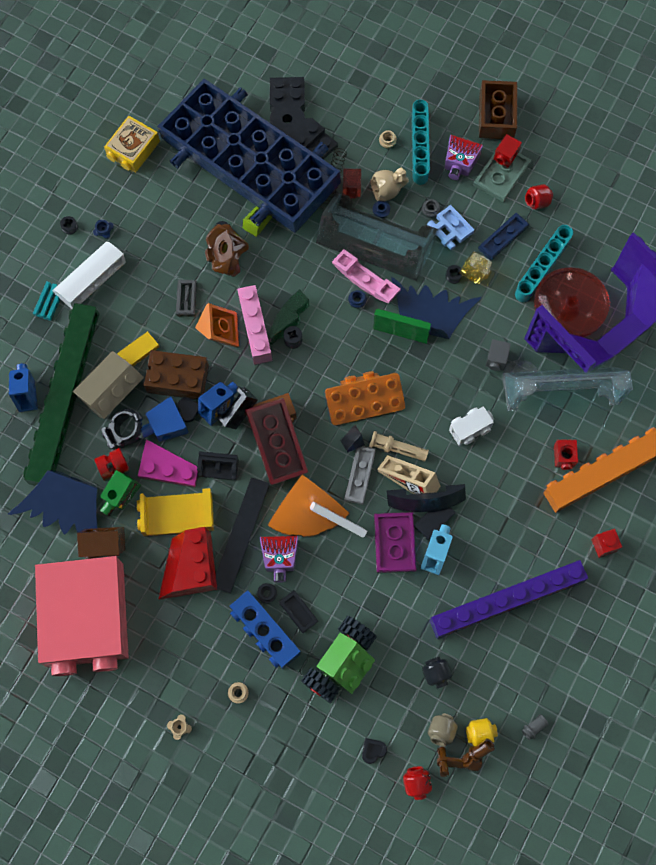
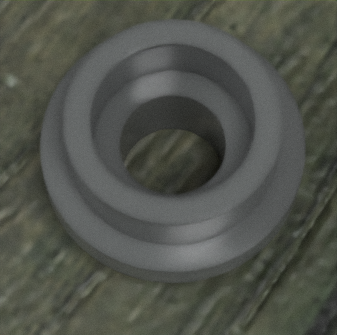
M429 199L423 203L422 212L427 217H435L440 212V205L436 200Z

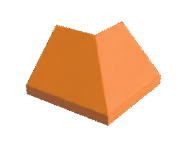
M210 303L206 304L195 328L209 340L239 347L237 312Z

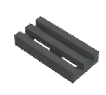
M178 280L176 316L191 315V317H195L196 280ZM182 285H185L184 310H181ZM189 285H192L191 310H188Z

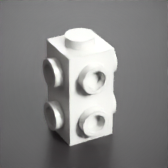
M484 406L479 409L477 407L473 408L467 413V416L463 418L457 417L451 422L449 431L459 446L462 444L468 445L475 440L474 437L480 434L484 436L491 431L494 418L489 410L486 411Z

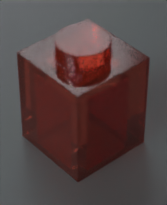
M344 168L343 197H361V169Z

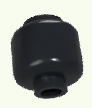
M438 656L425 661L426 665L423 666L422 671L427 684L430 686L436 685L437 689L448 685L447 680L451 679L452 672L447 660L441 659Z

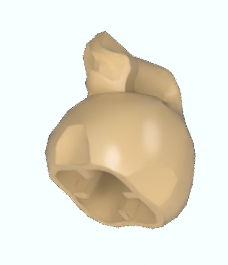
M402 167L395 172L390 170L375 172L371 179V187L377 201L393 199L400 189L409 182V179Z

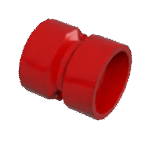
M120 448L109 452V456L102 455L94 459L104 481L111 479L116 470L122 473L129 471L128 464ZM110 462L113 465V467L109 468L107 465Z

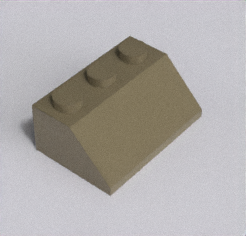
M112 351L72 392L99 418L105 419L144 377L130 363Z

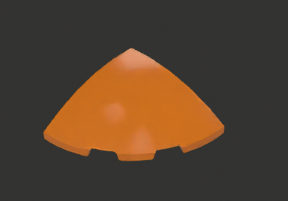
M301 475L273 515L268 526L285 535L290 536L293 534L311 537L338 526V524L313 512L310 509L312 502L344 518L350 513L315 483Z

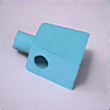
M440 524L438 530L433 531L420 569L437 575L440 574L453 537L449 535L451 530L449 526Z

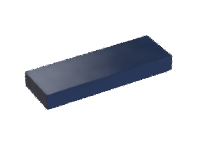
M515 213L478 247V250L492 261L529 227V223L519 214Z

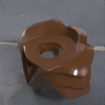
M217 224L206 236L208 245L205 251L206 259L208 262H212V269L215 272L235 277L240 273L239 257L249 249L248 243L231 228L230 224Z

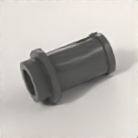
M540 714L529 725L523 726L522 733L528 740L535 739L536 735L548 726L549 723Z

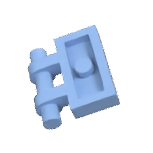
M451 205L437 214L436 219L439 221L437 224L433 220L427 223V226L431 229L430 232L433 235H437L443 246H447L450 250L456 247L452 240L456 239L461 243L474 233V229ZM445 227L450 233L446 235L441 229Z

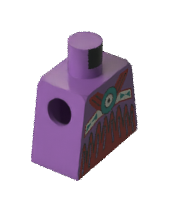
M450 135L445 169L450 171L449 178L458 180L460 174L468 176L481 155L483 145Z
M298 536L260 537L266 572H274V582H286V571H294Z

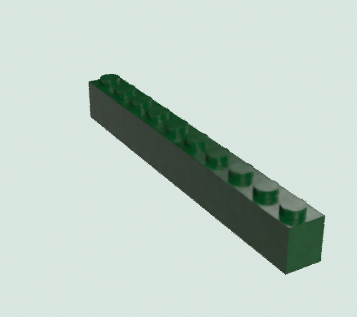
M74 303L73 309L69 311V324L64 329L65 338L59 346V359L54 363L55 373L49 381V394L44 398V411L40 413V425L34 433V446L30 449L28 455L30 460L23 472L24 480L30 485L36 486L47 470H57L77 395L72 391L81 383L100 315L94 306Z

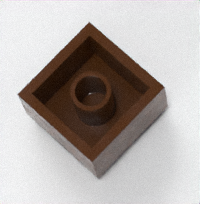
M124 527L91 528L77 533L78 557L93 559L101 556H120L126 550Z

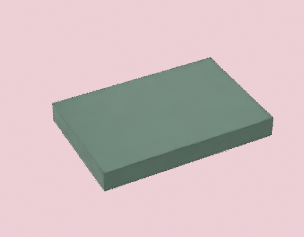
M518 153L509 168L498 164L493 159V154L473 182V186L504 202L531 163V159Z

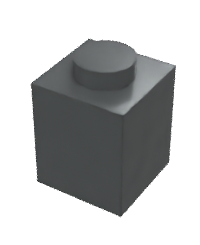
M492 339L486 367L494 371H504L511 343Z

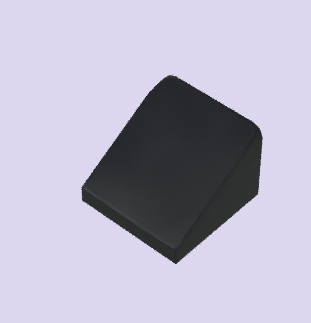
M356 425L340 440L347 453L365 445L362 434Z

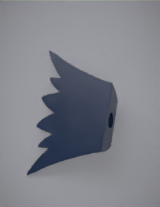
M391 277L392 283L401 289L396 295L399 314L431 323L429 335L450 339L463 317L481 299V297L472 298L459 304L460 296L448 302L447 290L441 291L433 298L427 285L417 295L411 285L407 292L395 278Z
M47 470L30 494L13 508L8 515L32 509L30 518H33L43 512V527H47L59 519V525L64 535L68 533L74 523L77 532L84 530V528H97V486L62 472Z

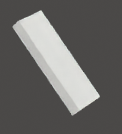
M312 502L310 509L313 512L361 537H365L367 530Z

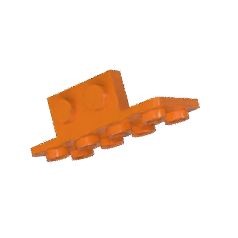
M373 371L365 372L360 377H345V380L340 381V386L325 390L330 419L333 425H340L405 409V401L398 373L379 376Z

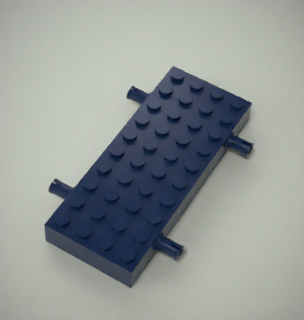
M203 79L157 126L161 139L179 151L170 160V163L178 169L187 158L191 159L260 208L250 218L256 226H260L267 216H271L296 233L341 183L340 171L322 159V156L329 151L327 145H323V142H320L311 152L241 104V101L248 96L247 92L244 89L242 90V87H239L232 96H229L206 79Z

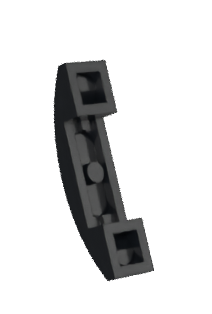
M465 484L445 486L446 492L409 495L406 494V489L386 490L388 506L409 512L443 510L466 500Z

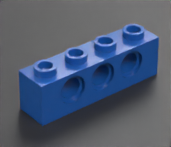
M248 590L230 605L232 617L237 622L240 620L245 625L243 630L249 637L254 635L258 640L256 645L263 653L267 651L271 655L269 660L276 668L280 666L283 670L301 654V651ZM250 611L256 613V618L252 621L245 619L246 614ZM263 626L269 628V633L266 636L258 634L259 629ZM276 641L281 642L283 645L282 649L278 652L271 649L272 644Z

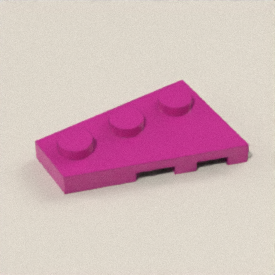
M146 439L138 472L139 478L190 487L196 486L198 477L196 465Z

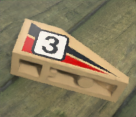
M387 455L377 469L378 472L412 494L434 493L441 487L435 472Z

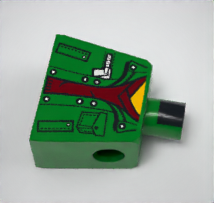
M116 470L101 494V498L106 502L100 511L110 517L115 508L123 510L139 490L141 484L128 475Z

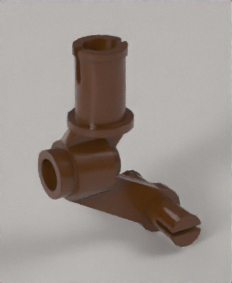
M487 738L477 746H471L469 752L462 759L447 757L446 748L439 747L437 749V765L440 767V776L447 777L449 775L448 767L479 771L482 767V758L495 750L493 742Z

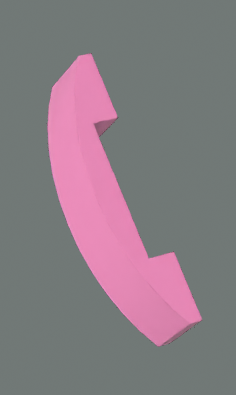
M344 249L332 261V264L350 281L383 302L390 303L401 291L399 287L389 280L385 279L384 281L358 263V259Z

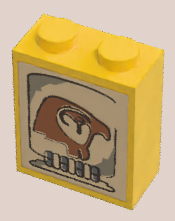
M128 116L104 146L109 160L112 162L116 161L124 169L132 170L136 173L159 144L160 139L157 131Z

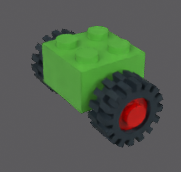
M346 616L339 626L338 630L341 633H339L316 666L324 674L322 675L315 669L310 668L301 680L311 691L329 703H332L341 690L338 686L352 694L375 662V659L365 650L370 648L377 636L365 625L350 616Z

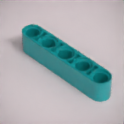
M419 99L413 103L411 116L413 181L416 184L423 185L427 183L430 171L428 103L425 100Z
M561 225L558 227L520 280L515 292V297L518 301L527 302L531 299L565 251L573 235V230L570 226ZM521 289L527 290L528 293H523Z

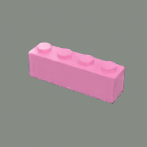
M256 285L239 288L237 290L254 365L272 361Z

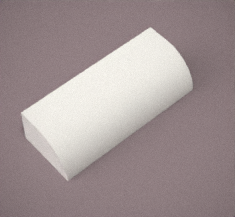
M105 242L53 289L54 294L73 309L74 303L81 304L126 263L124 254L111 243Z

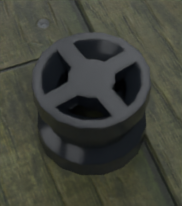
M289 326L285 329L283 334L285 345L291 349L300 347L303 341L300 328Z

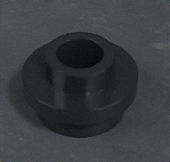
M270 583L262 584L257 591L259 600L263 603L273 602L277 597L276 587ZM266 590L271 591L269 597L264 596Z

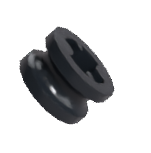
M66 216L60 221V226L65 234L71 235L78 230L77 222L73 217ZM70 223L72 227L68 228L66 224Z
M457 265L449 266L446 271L447 281L452 284L461 281L463 275L461 267ZM454 271L457 272V275H455L454 277L451 276V274L454 273Z

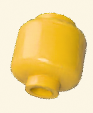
M488 718L470 721L469 726L466 727L468 743H472L473 746H477L487 738L494 743V737H498L496 725H492Z

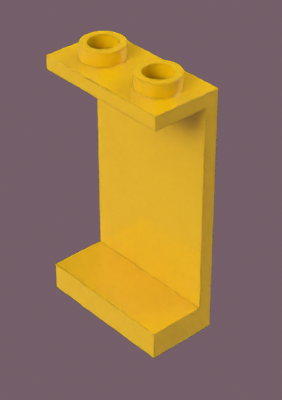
M202 489L203 493L146 497L144 493L140 494V500H137V511L140 512V519L137 520L138 531H141L143 536L179 534L185 530L206 527L209 531H214L211 489Z

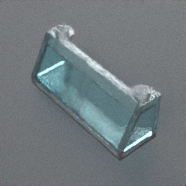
M617 367L595 368L588 373L583 369L507 372L503 374L508 411H517L519 403L527 399L526 396L533 394L535 391L598 388L599 397H606L609 400V405H619L633 390L630 371Z

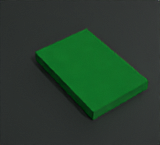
M381 309L375 310L374 330L427 344L431 323Z

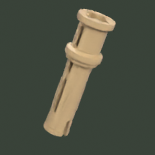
M374 431L369 446L370 448L374 446L383 449L387 453L390 451L400 453L424 462L429 451L394 440L392 436L387 437L377 434V431Z

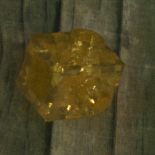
M473 251L465 260L460 274L479 284L491 274L489 269L492 262Z

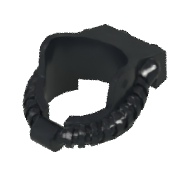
M130 408L122 409L113 416L112 422L108 424L109 427L101 429L102 436L107 440V446L110 449H123L125 445H131L141 439L139 436L142 432L141 421L143 418L140 412ZM131 415L136 421L134 431L128 437L123 438L120 434V426Z

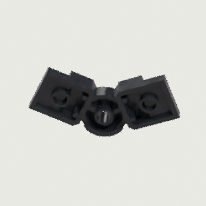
M304 77L270 78V124L311 152L320 142H323V145L326 144L329 149L322 156L324 160L338 147V143L326 134L325 128L313 118H305Z

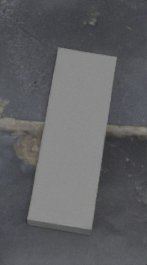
M365 446L356 449L344 501L360 505L364 504L376 449Z

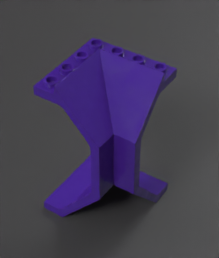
M634 232L629 236L614 267L611 268V271L627 288L625 318L600 339L593 341L570 334L541 305L534 313L524 340L536 352L567 353L586 373L611 361L656 323V252L651 250L644 240Z

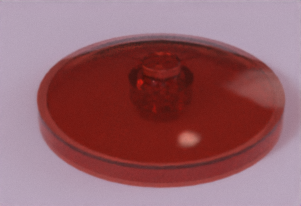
M567 267L557 269L541 280L534 295V310L536 311L538 307L543 305L570 334L586 337L596 332L604 323L609 312L610 300L605 286L595 275L580 268Z

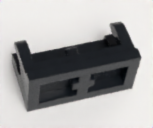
M238 386L236 390L240 394L227 412L223 413V415L218 413L217 418L225 427L237 430L247 416L246 409L252 408L258 401L246 387L241 388Z
M199 451L198 477L237 480L238 455Z

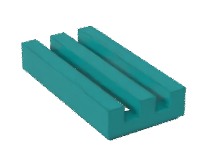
M46 281L33 311L34 316L49 321L52 320L60 302V298L57 295L48 315L45 314L54 295L53 289L57 287V284H51Z

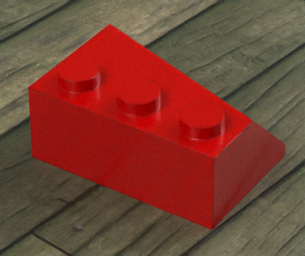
M206 527L185 530L173 537L158 599L217 590L211 532Z

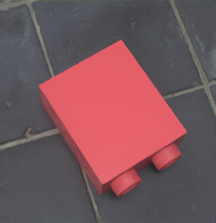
M117 556L35 565L38 663L51 667L52 676L77 674L76 664L92 663L93 672L117 670V660L129 659L123 563Z

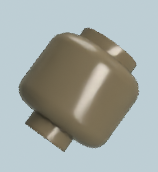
M443 713L433 717L428 729V736L432 743L445 747L453 742L458 725L453 721L454 718L451 715Z

